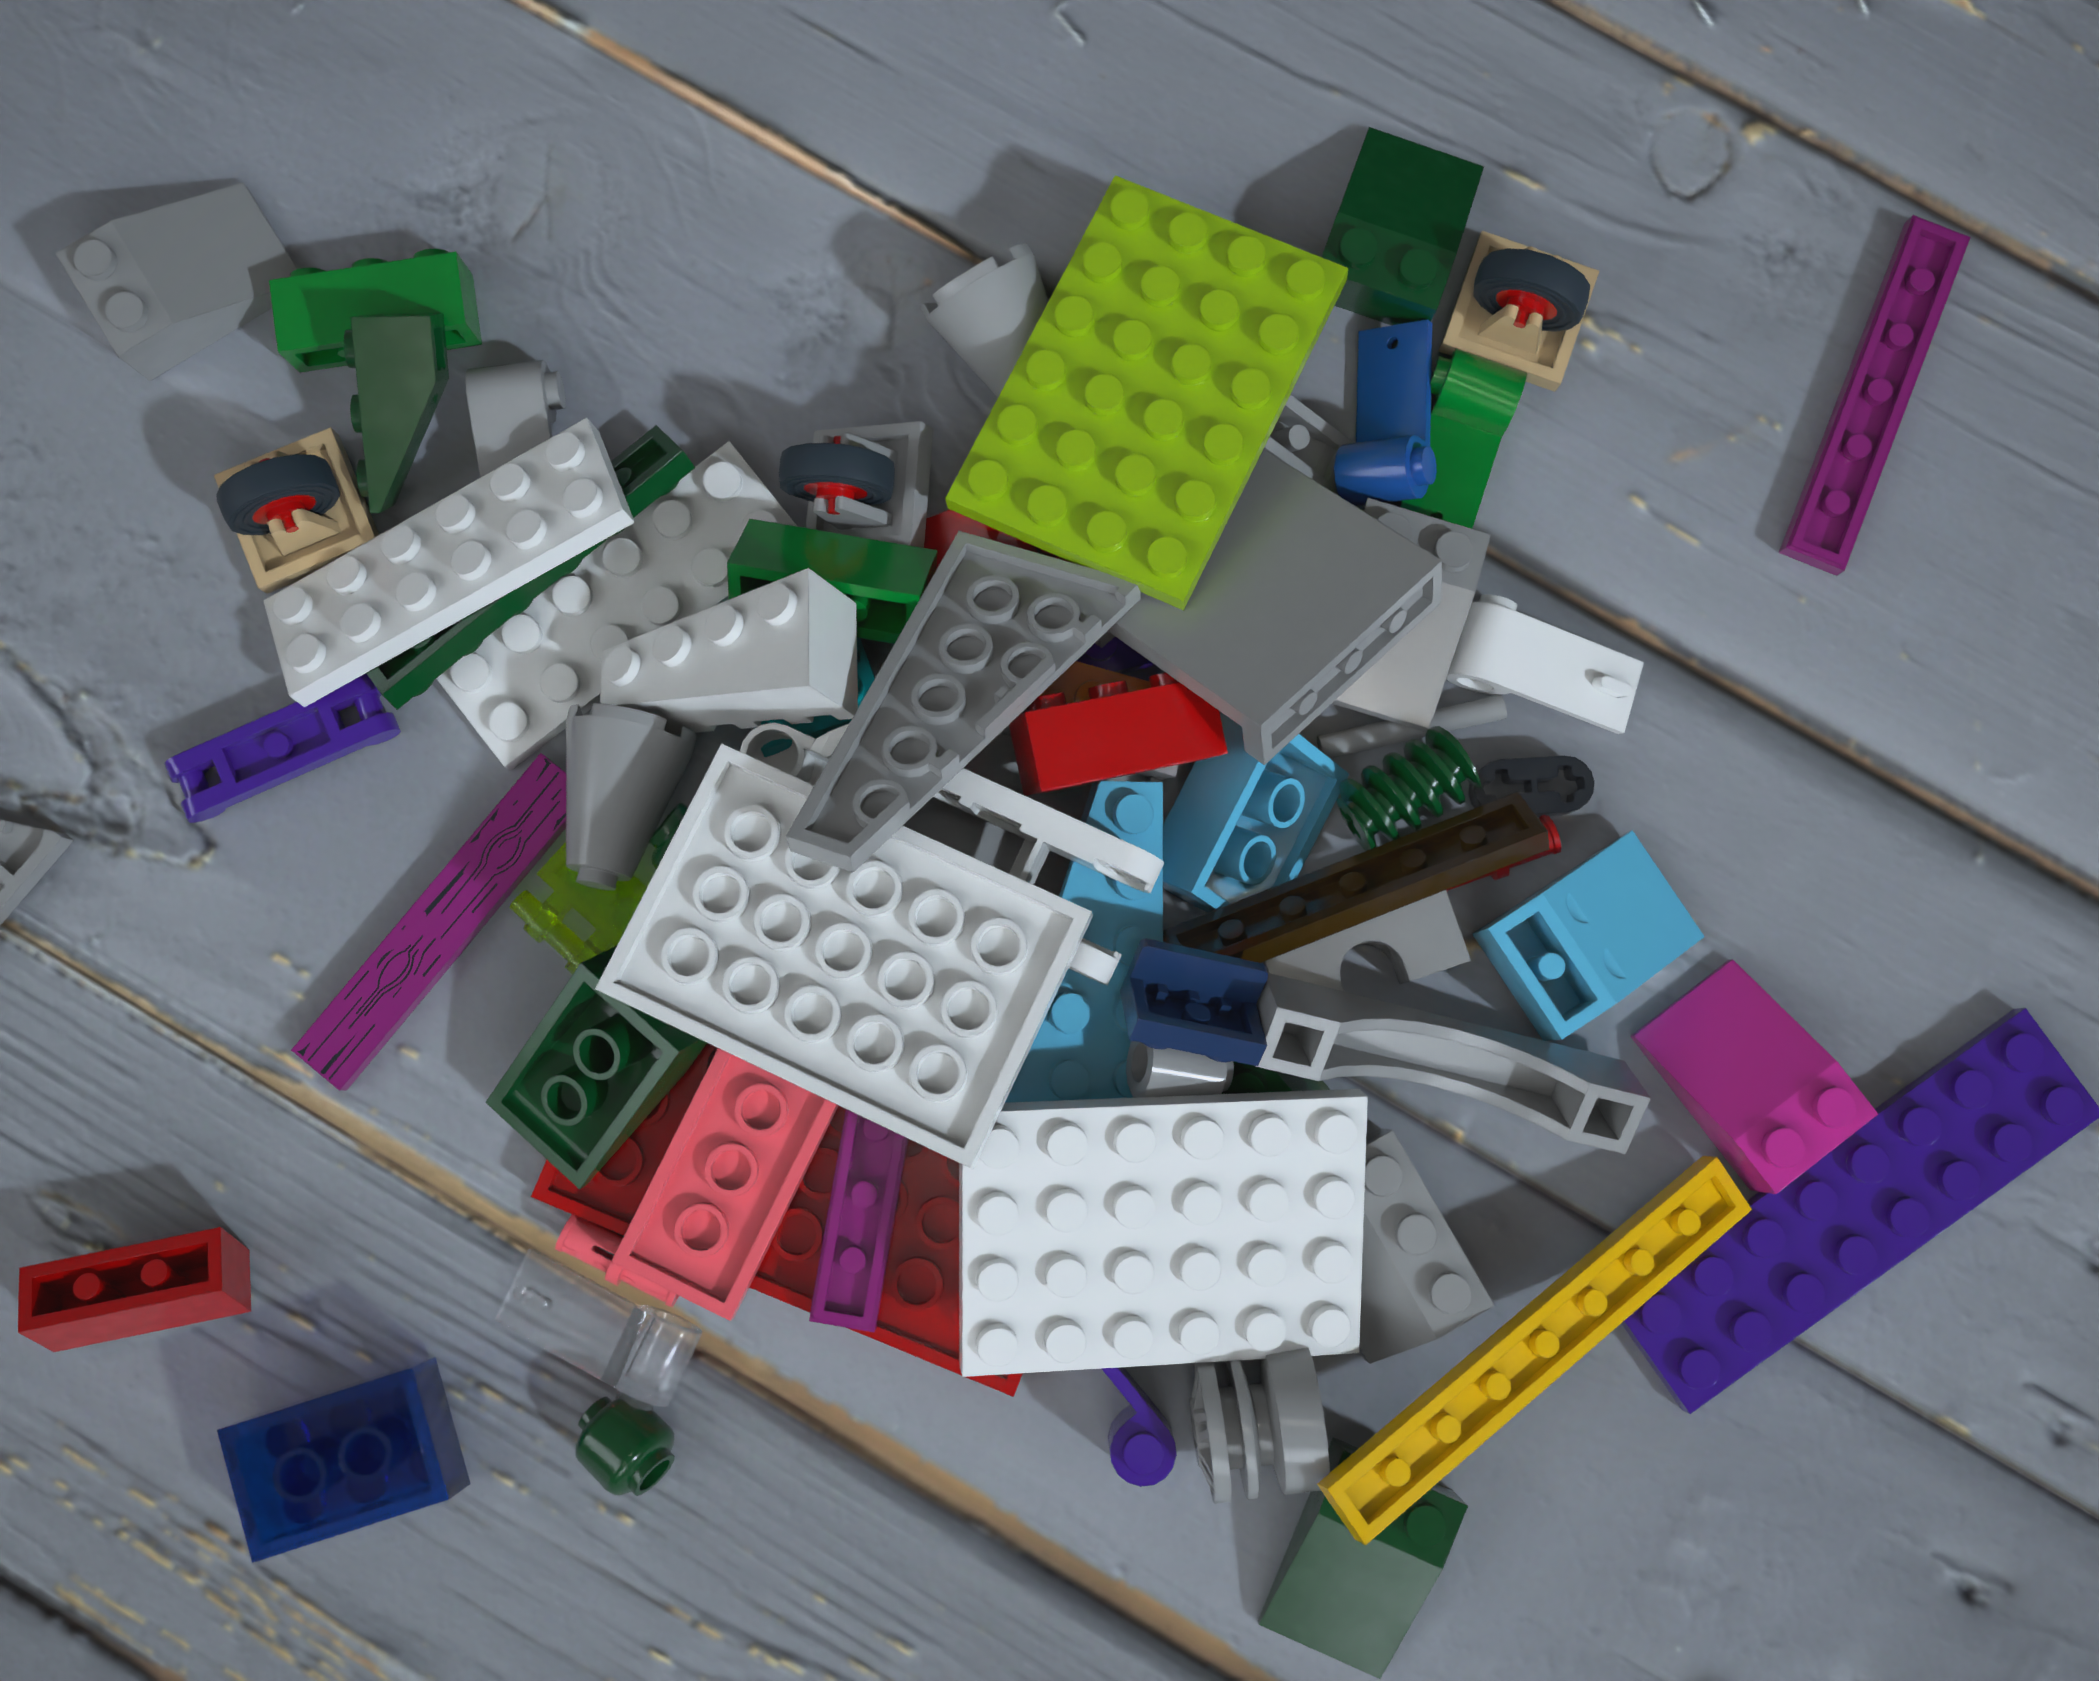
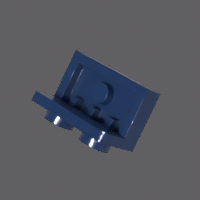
M1147 938L1142 939L1139 942L1120 989L1129 1040L1141 1042L1154 1049L1170 1048L1205 1055L1217 1062L1226 1063L1234 1061L1258 1066L1267 1047L1256 1006L1268 979L1266 966L1263 963Z

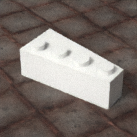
M807 568L603 650L600 704L628 707L666 718L667 722L664 731L673 735L681 734L683 726L697 733L714 731L717 725L734 724L741 729L760 726L762 721L784 719L791 724L813 722L814 716L832 715L838 720L852 719L858 709L856 603Z

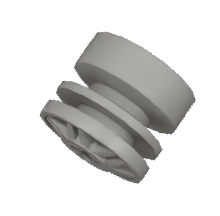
M1309 1348L1266 1355L1265 1359L1261 1360L1260 1383L1249 1384L1241 1360L1227 1361L1226 1363L1228 1387L1218 1388L1213 1362L1194 1363L1195 1380L1191 1398H1189L1192 1431L1198 1466L1201 1468L1210 1487L1214 1504L1231 1502L1230 1470L1240 1469L1246 1498L1248 1500L1257 1499L1260 1489V1466L1273 1465L1277 1482L1284 1495L1321 1491L1317 1483L1330 1473V1463L1319 1384Z

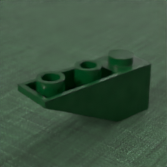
M444 314L350 317L352 329L345 330V359L349 368H356L358 394H353L351 397V422L354 431L362 433L365 459L358 460L357 483L361 496L369 497L370 513H380L395 505L449 380Z

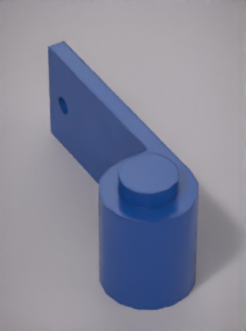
M1428 319L1358 331L1356 443L1343 444L1338 448L1334 464L1337 492L1341 498L1354 506L1365 505L1368 498L1384 503L1420 499L1426 494L1428 486L1433 484L1436 479V458L1430 447V383L1432 377L1433 323ZM1398 341L1397 347L1392 349L1393 343Z

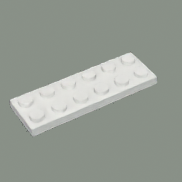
M588 418L581 420L263 600L289 696L303 707H306L635 523L600 432Z
M730 441L695 466V469L682 478L670 493L659 497L634 517L635 523L626 527L619 534L607 539L586 556L573 572L559 578L533 599L531 605L525 611L511 617L485 638L476 651L463 656L436 678L505 768L509 770L514 769L566 729V719L570 706L579 704L584 715L592 709L593 703H600L603 650L728 600L727 561L749 519L797 526Z

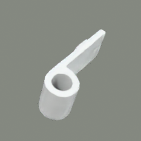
M1484 594L1480 596L1479 602H1472L1446 680L1459 687L1484 694L1503 695L1513 693L1616 734L1625 733L1644 662L1517 612V604L1508 598Z

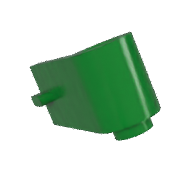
M1455 348L1450 359L1442 356L1438 357L1430 383L1431 394L1436 395L1431 410L1430 447L1434 452L1437 465L1436 479L1433 484L1428 486L1427 492L1422 498L1401 501L1399 507L1467 528H1473L1502 436L1507 430L1521 398L1527 379V372Z

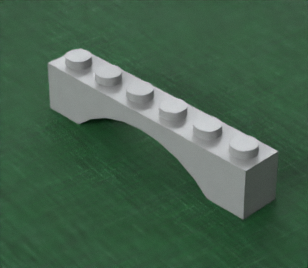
M1268 973V979L1256 1003L1267 1042L1266 1050L1259 1065L1256 1067L1315 1081L1338 1077L1370 1076L1431 1085L1499 1107L1537 1124L1564 1140L1626 1154L1651 1099L1625 1060Z

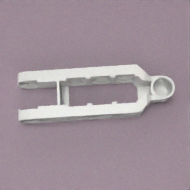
M778 723L763 724L749 732L742 742L740 752L815 785L849 724L831 730L816 739L786 725ZM772 740H792L790 748L773 756L764 757L760 748ZM964 768L933 796L940 801L1024 838V843L1009 874L1033 885L1049 851L1148 894L1151 893L1164 865L1161 859L1133 844ZM1082 938L1069 969L1099 983L1108 985L1122 954Z

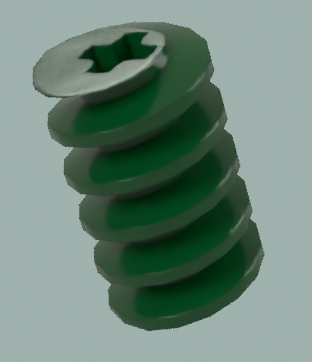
M1433 726L1425 734V743L1418 739H1411L1406 742L1404 757L1396 752L1386 754L1382 760L1383 771L1374 765H1368L1363 768L1361 772L1362 785L1351 778L1343 780L1339 786L1341 799L1337 798L1336 801L1347 827L1360 846L1367 851L1377 847L1374 835L1379 832L1390 841L1400 838L1396 822L1401 819L1415 831L1421 829L1422 823L1418 809L1422 806L1435 817H1441L1444 811L1439 796L1444 793L1458 805L1464 803L1465 795L1461 785L1463 781L1467 780L1477 789L1482 788L1475 766L1460 742L1444 728Z

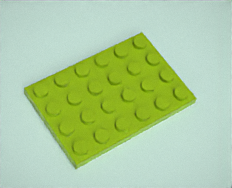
M1115 175L945 497L948 509L1072 563L1099 570L1136 584L1140 592L1184 611L1347 281L1348 268Z

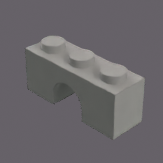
M1445 890L1262 963L1266 966L1268 973L1344 991L1340 977L1341 964L1347 952L1356 945H1369L1381 950L1391 961L1399 984L1469 962L1471 958L1447 891Z

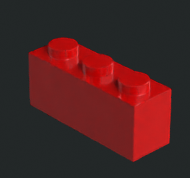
M1166 672L1150 676L1151 688L1128 692L1127 682L1124 680L1088 688L1090 700L1067 704L1064 692L1037 697L1027 707V712L1021 713L1009 724L1023 795L1029 796L1228 754L1219 710Z
M222 1227L19 1268L18 1333L52 1352L251 1312L250 1250Z

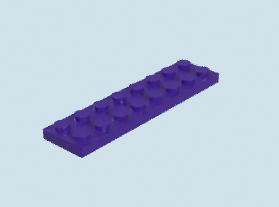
M2026 1008L2011 1010L1876 1107L1875 1110L1878 1113L1876 1117L1779 1193L1758 1192L1748 1199L1747 1203L1752 1210L1621 1323L1683 1411L1692 1414L2099 1118V1106Z

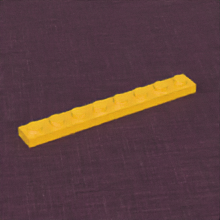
M1700 1157L1317 1483L1355 1540L1367 1545L1752 1210L1718 1157Z

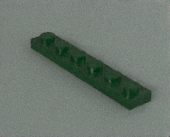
M657 425L611 461L633 518L656 499L670 493L682 478L695 469V466L685 452ZM622 529V530H620L619 532L613 534L612 536L619 534V533L622 532L624 529ZM610 537L367 672V675L381 695L398 710L413 697L424 693L436 678L463 656L476 651L485 638L511 617L525 611L531 605L533 599L559 578L573 572L586 556Z

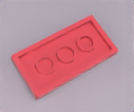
M718 1048L611 1262L729 1321L734 1319L839 1105Z

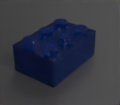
M436 1357L264 1411L217 1430L252 1563L449 1500L471 1484Z

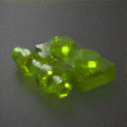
M565 842L536 873L554 892L542 904L528 890H524L512 901L509 908L525 922L523 930L537 943L545 940L567 961L565 969L573 975L581 962L618 945L648 886L635 874L631 881H617L615 890H602L577 883L578 872L566 867ZM572 907L596 928L594 933L585 942L562 922Z

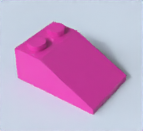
M1733 959L1725 962L1630 1036L1745 1185L1752 1191L1771 1194L1779 1193L1878 1115L1877 1111L1840 1064Z

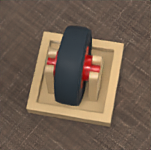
M1481 231L1438 352L1452 356L1455 348L1525 371L1527 372L1526 382L1555 392L1561 385L1599 270L1564 259L1558 255L1549 254L1535 247L1526 246Z
M331 427L214 475L219 488L216 498L222 516L231 531L237 533L257 587L267 594L301 580L379 535L366 500L359 492L357 478L341 438Z

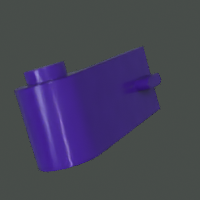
M1124 1367L1101 1368L1130 1403L1116 1416L1110 1426L1108 1441L1111 1463L1116 1473L1127 1483L1140 1487L1155 1485L1168 1476L1176 1460V1444L1171 1427L1164 1415Z

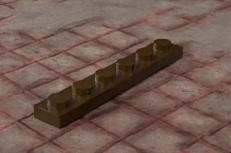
M1515 792L1163 930V942L1262 963L1549 850L1548 830L1519 792Z

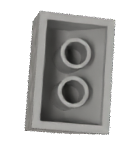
M1380 1128L1366 1136L1359 1348L1367 1362L1371 1364L1437 1340L1495 1306L1395 1132Z

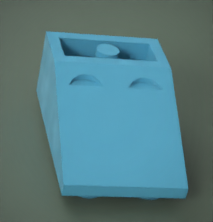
M1633 830L1627 832L1472 933L1543 1041L1564 1039L1616 1005L1705 937Z

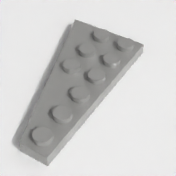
M958 531L788 831L786 838L790 851L855 872L1141 599V592L1138 586L1099 570Z

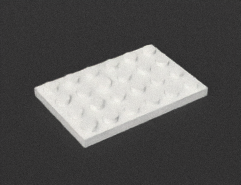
M721 743L595 989L964 1166L974 1169L1093 917L1092 911L905 826H902L855 872L791 852L786 835L814 785Z
M1360 1089L1004 1103L974 1169L959 1163V1366L962 1377L1265 1359L1266 1355L1302 1348H1309L1311 1356L1359 1353L1368 1096Z

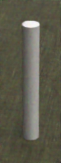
M1495 695L1437 708L1430 728L1440 726L1450 732L1506 719L1507 709L1502 695ZM1384 720L1318 735L1317 745L1318 749L1326 756L1335 758L1410 741L1411 739L1423 738L1426 732Z

